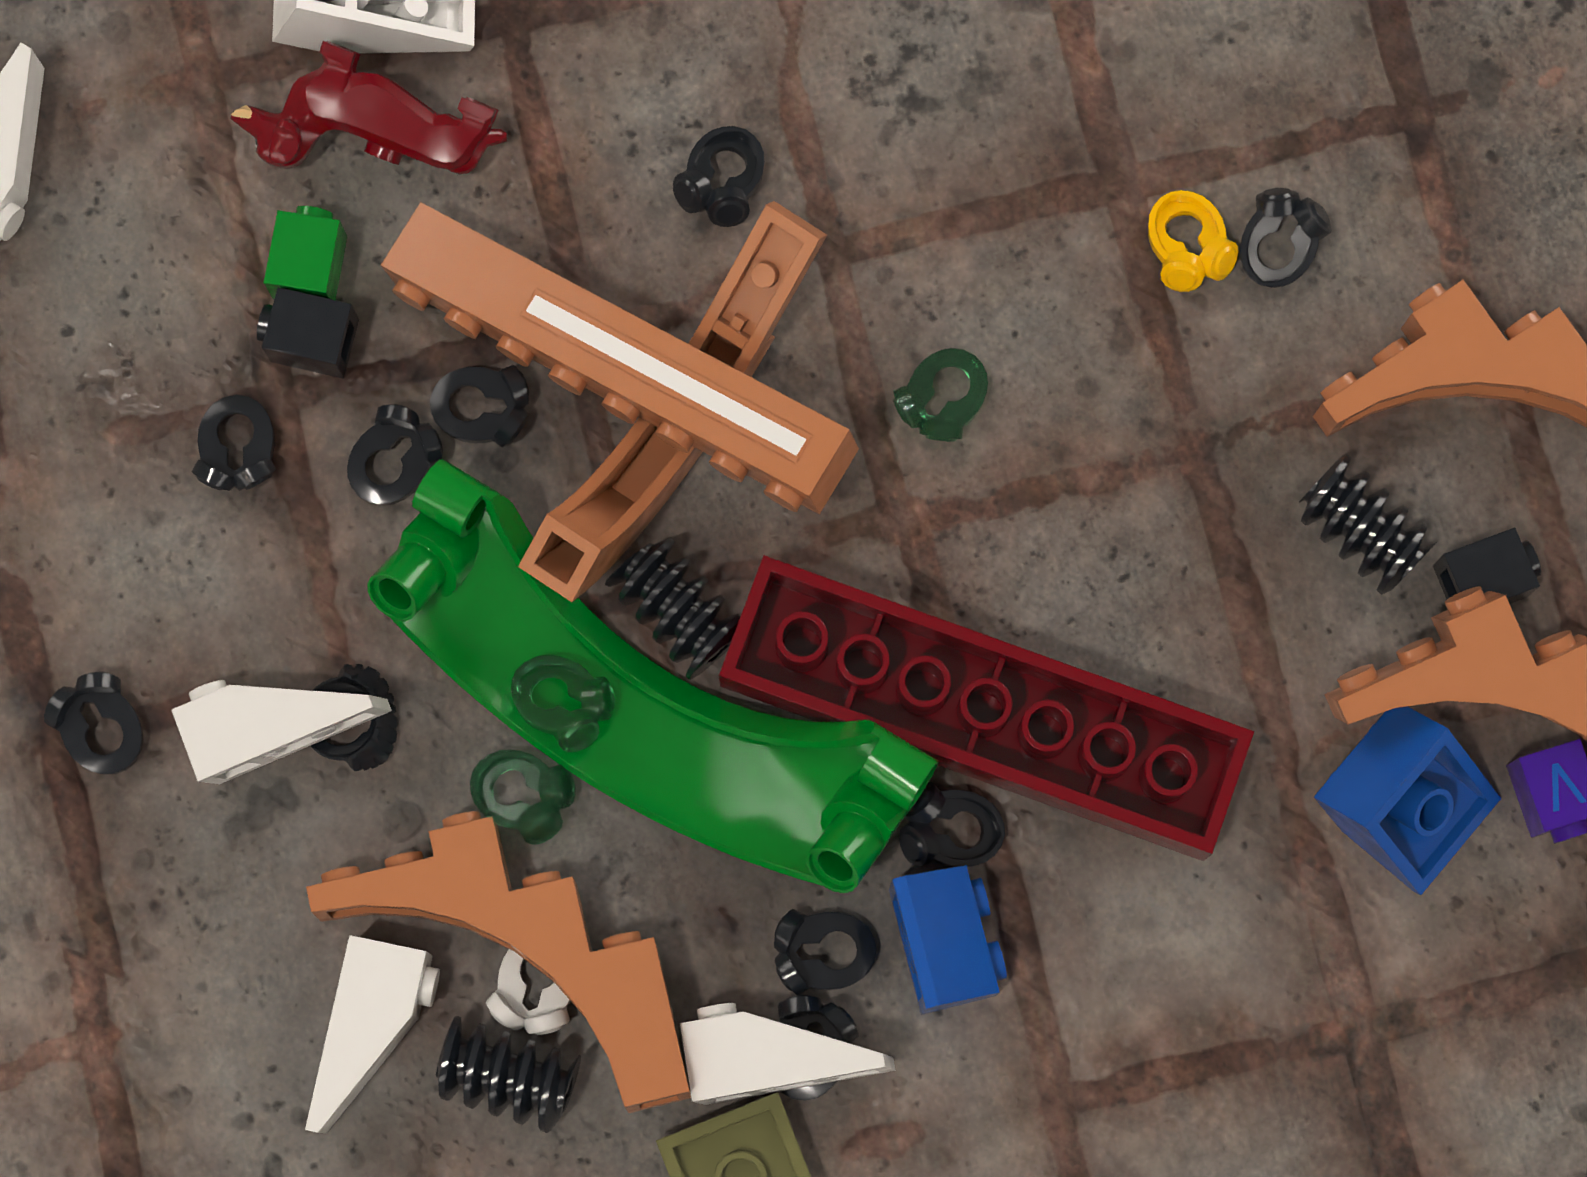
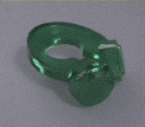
M948 348L937 351L919 364L907 386H902L893 391L894 405L904 423L908 424L911 428H919V433L925 435L927 439L955 442L957 439H962L963 427L976 417L983 405L988 387L987 372L974 354L963 349ZM947 367H956L963 370L970 381V389L967 395L955 402L948 401L938 415H928L925 407L935 395L933 380L936 374Z
M556 655L534 657L524 662L516 670L512 678L511 694L519 715L533 728L554 735L563 751L569 753L578 752L589 747L598 737V722L609 720L613 715L615 695L608 679L605 677L594 678L584 667L568 658ZM547 678H557L567 684L568 695L581 702L582 708L568 711L558 705L554 708L544 709L533 703L532 692L540 681Z
M499 750L487 755L473 769L470 779L471 796L480 812L486 817L492 816L496 824L504 828L518 830L524 841L533 845H538L552 839L560 831L563 823L560 810L570 807L574 803L576 796L575 781L571 772L562 765L549 767L532 754L519 750ZM506 771H519L525 778L526 786L539 792L541 801L533 805L526 804L520 800L510 805L499 804L494 797L493 788L495 781Z

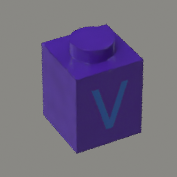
M1580 739L1520 757L1506 765L1531 838L1550 833L1553 843L1556 844L1587 834V757Z

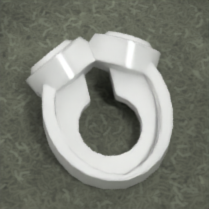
M509 949L499 969L498 989L486 1001L491 1015L503 1026L513 1030H519L524 1027L529 1034L544 1035L562 1029L570 1021L567 1007L571 1001L553 983L549 987L542 989L538 1007L528 1010L523 1004L528 987L521 976V966L524 959Z

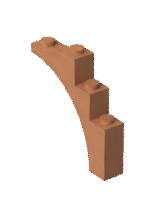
M1461 280L1448 290H1445L1441 283H1438L1420 294L1409 304L1413 313L1404 323L1401 330L1411 344L1408 345L1402 337L1376 354L1372 360L1377 367L1358 380L1352 371L1335 380L1320 393L1325 401L1313 416L1328 437L1370 414L1419 400L1469 396L1520 402L1563 415L1587 428V344L1560 307L1542 319L1536 310L1528 313L1504 331L1509 339L1507 341L1464 280Z
M1481 586L1473 587L1448 598L1445 601L1448 610L1431 617L1441 639L1440 642L1435 643L1432 637L1412 642L1396 652L1398 661L1379 670H1375L1373 664L1353 669L1337 679L1339 688L1324 694L1334 718L1346 724H1351L1398 707L1442 701L1491 703L1538 714L1576 733L1587 742V636L1580 634L1573 636L1571 630L1558 632L1537 642L1534 645L1537 653L1532 655L1506 595L1492 591L1484 593Z
M471 811L455 814L443 819V828L428 831L433 857L424 859L421 851L401 853L385 859L386 868L360 874V869L357 866L338 868L323 873L321 875L322 883L306 887L311 912L321 922L366 915L424 918L470 930L514 951L552 980L587 1019L609 1058L624 1107L628 1113L691 1098L690 1085L658 946L654 937L642 940L639 931L621 933L603 939L604 949L592 952L579 890L573 876L561 879L559 871L543 872L524 878L522 880L523 888L512 891L499 827L492 816L481 819L480 812Z

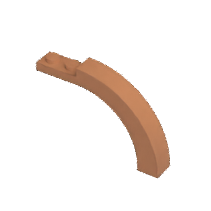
M775 201L766 204L688 344L752 377L775 338L771 334L822 246L827 234ZM639 417L621 442L589 479L567 500L546 514L518 567L570 602H573L596 583L633 544L667 502L703 451L693 446L688 453L673 448L655 435L658 427Z

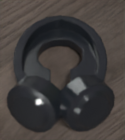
M735 126L720 127L705 134L692 149L686 171L677 174L674 178L673 192L679 205L688 213L706 210L709 220L720 227L736 226L744 222L750 212L748 199L758 189L763 176L765 161L764 151L760 142L746 129ZM721 151H731L740 155L746 164L745 171L736 177H729L724 187L713 190L710 182L715 170L711 166V158Z
M1272 188L1256 196L1257 212L1246 225L1241 237L1240 260L1244 271L1254 282L1261 286L1277 288L1293 283L1306 272L1315 258L1319 240L1330 234L1332 228L1329 216L1319 203L1308 197L1300 199L1299 193L1287 188ZM1294 215L1298 224L1290 238L1295 250L1293 259L1287 266L1281 269L1267 268L1258 258L1257 248L1259 242L1267 234L1277 232L1284 216Z
M514 365L505 367L499 372L483 367L460 368L446 374L434 387L430 398L431 414L435 423L446 434L455 439L475 444L493 441L503 448L506 444L513 442L526 423L527 412L524 407L529 404V388L524 375ZM471 386L479 389L486 399L503 400L507 408L501 414L483 412L479 418L473 421H462L452 415L449 402L456 390L461 387Z
M237 394L214 402L204 414L198 428L197 442L200 460L196 462L192 473L203 484L221 491H230L234 486L239 491L242 489L249 490L271 478L273 472L277 470L272 462L275 448V432L264 407L258 401L248 396ZM235 414L244 415L249 418L254 427L253 438L249 444L243 447V465L237 470L228 467L229 449L222 445L218 436L219 426L222 421L228 416Z
M388 404L378 407L375 425L358 439L349 456L347 477L352 489L361 499L375 505H392L406 499L417 490L430 467L442 459L443 447L440 437L429 423H420L418 414L405 406ZM400 438H410L412 446L401 458L403 466L400 477L394 483L386 486L371 482L366 474V463L370 456L381 450L390 451Z
M91 672L81 675L77 678L75 688L64 686L58 689L48 701L44 713V722L48 726L60 731L67 751L81 766L89 771L108 775L126 771L136 762L142 750L143 729L135 709L121 695V680L119 677L106 672ZM85 703L95 704L102 718L117 721L121 726L123 741L115 752L108 755H99L89 748L87 732L90 726L82 715Z
M929 782L917 802L905 816L909 822L900 829L899 844L905 858L916 867L924 866L932 861L947 867L965 865L972 867L985 863L995 856L1002 846L1005 837V827L1000 812L986 798L965 790L941 791L934 783ZM959 812H968L976 817L980 824V838L973 847L962 849L951 841L949 835L935 833L929 823L934 818L951 820Z
M791 909L781 918L774 934V948L779 952L774 960L776 972L786 988L793 991L796 995L802 994L809 988L830 991L851 986L863 979L870 972L875 962L877 948L872 933L863 922L848 914L822 912L807 916L795 909ZM836 931L849 935L855 942L857 949L856 957L852 964L839 970L831 969L824 965L821 959L802 960L797 954L802 944H820L826 935Z
M796 995L778 1004L780 1023L807 1031L809 1025L820 1023L824 1029L823 1036L846 1043L853 1042L859 1036L852 1017L846 1010L832 1002L823 1005L818 997ZM837 1081L780 1092L796 1100L816 1099L826 1094L835 1086Z

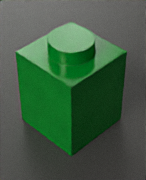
M298 206L296 213L277 210L263 282L273 299H275L276 291L279 287L336 300L348 237L340 220L333 219L334 214L332 212L313 206Z

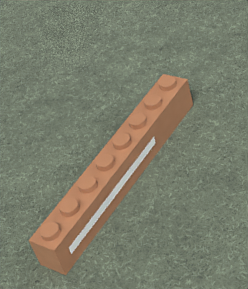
M422 202L419 203L381 263V267L396 284L392 292L407 304L421 311H424L428 304L446 313L443 318L445 322L470 338L476 339L480 332L498 341L495 346L496 349L512 361L528 367L532 360L551 369L548 374L549 378L564 389L576 395H581L585 388L604 398L601 405L616 417L630 424H634L637 418L640 417L658 427L655 435L668 445L684 453H688L692 446L712 456L709 464L717 471L737 482H742L747 475L766 485L763 491L764 494L777 504L793 512H797L799 507L803 505L820 515L859 450L850 429Z

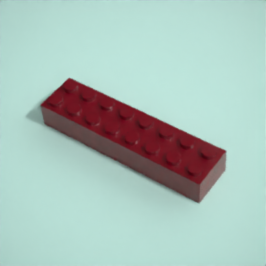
M763 555L719 673L720 687L817 722L871 720L939 762L938 766L1204 861L1213 854L1255 732Z

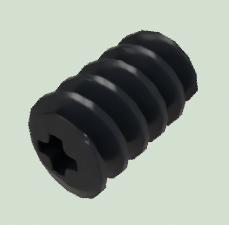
M1346 453L1329 468L1299 501V503L1304 500L1307 502L1301 522L1306 526L1325 518L1326 523L1320 539L1326 543L1341 535L1346 537L1339 557L1346 560L1362 552L1364 558L1358 574L1361 577H1365L1381 569L1384 573L1377 591L1382 595L1393 590L1437 542L1425 548L1421 546L1428 527L1423 522L1407 530L1402 529L1408 513L1406 506L1402 505L1388 513L1383 511L1389 496V491L1386 488L1368 496L1364 494L1370 478V474L1366 470L1347 479L1344 475L1351 457Z
M668 538L655 544L649 543L634 553L609 576L605 585L611 587L626 581L619 593L618 600L625 606L643 600L636 612L635 619L642 625L660 619L653 631V640L661 644L677 638L670 651L669 658L673 662L678 663L694 657L686 673V677L691 680L709 668L729 649L741 615L738 613L723 620L717 617L726 600L725 597L721 594L706 601L700 598L709 579L704 575L686 582L683 576L692 560L687 556L669 563L666 558L675 541L672 538Z
M455 1016L444 1040L436 1070L439 1096L441 1099L448 1101L463 1086L464 1104L466 1107L473 1109L488 1094V1111L496 1117L500 1116L508 1105L513 1102V1119L515 1123L521 1125L526 1123L532 1114L538 1110V1127L540 1131L548 1133L563 1116L577 1079L581 1055H578L566 1071L561 1069L560 1048L554 1047L543 1062L536 1061L535 1040L529 1039L517 1055L511 1053L510 1032L504 1031L492 1047L486 1045L485 1024L479 1023L467 1039L462 1037L461 1017Z

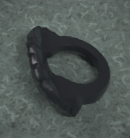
M344 664L338 677L323 681L313 691L364 694L388 699L392 711L372 719L368 731L363 732L352 743L337 746L325 739L311 745V747L323 757L347 762L354 771L374 769L388 760L389 754L392 753L394 748L393 743L397 739L395 728L398 726V719L394 715L397 712L395 705H393L394 696L392 693H388L389 685L384 678H380V673L369 666L364 669L362 664H356L355 668L350 664Z

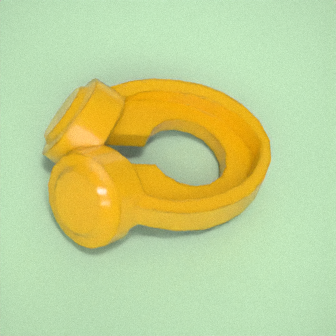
M1180 190L1169 192L1162 196L1152 207L1149 214L1148 238L1153 252L1162 262L1160 276L1165 286L1178 292H1189L1197 289L1204 277L1220 281L1231 273L1238 259V246L1235 242L1227 239L1223 218L1209 200L1197 193ZM1186 215L1194 217L1201 223L1202 231L1198 236V243L1202 252L1199 256L1188 252L1183 242L1169 237L1166 233V226L1170 220L1177 216Z

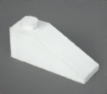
M274 0L272 42L320 51L323 41H331L358 53L471 51L474 47L475 0Z
M23 43L19 44L0 72V241L9 240L17 232L24 219L25 210L23 207L28 201L45 69L33 50Z
M225 680L213 681L189 692L190 702L171 709L197 781L222 784L392 711L388 699L372 695L227 685Z
M349 935L305 1130L327 1134L419 1019L421 1006L432 1007L440 975V969L430 967L433 955L423 950Z
M724 1003L697 1009L698 1020L680 1023L692 1102L708 1105L896 1071L894 1059L891 1056L744 1011L737 1013L736 1003Z

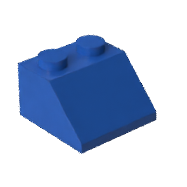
M1408 706L1384 712L1314 796L1316 801L1344 834L1419 895L1423 894L1501 800V797L1450 730Z
M967 865L892 879L889 893L921 1015L997 996L1000 993L997 981L1007 979V971L998 940L987 943L980 918L991 915L982 878L970 880Z

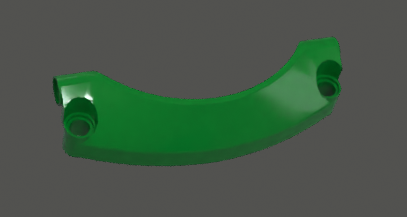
M444 459L438 460L430 468L418 486L412 501V507L420 513L402 532L398 549L371 576L367 583L368 594L375 606L386 616L390 617L449 677L510 729L569 772L616 801L682 835L733 857L803 881L824 886L834 892H852L859 885L888 844L891 835L921 796L939 763L933 757L871 720L813 722L761 713L720 699L667 672L616 635L579 598L570 602L520 569L518 566L531 544L533 536L514 504L502 494Z

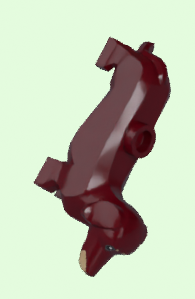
M331 41L322 42L319 51L324 59L322 66L298 78L292 85L281 113H271L257 107L244 105L234 110L230 117L231 120L255 137L256 153L264 162L284 169L299 166L308 157L320 137L331 130H342L368 140L364 152L390 163L399 165L402 156L406 155L459 175L472 171L477 166L487 147L507 142V133L502 129H491L499 109L469 97H462L457 108L463 114L462 119L449 113L438 114L393 80L377 73H357L356 68L361 54Z

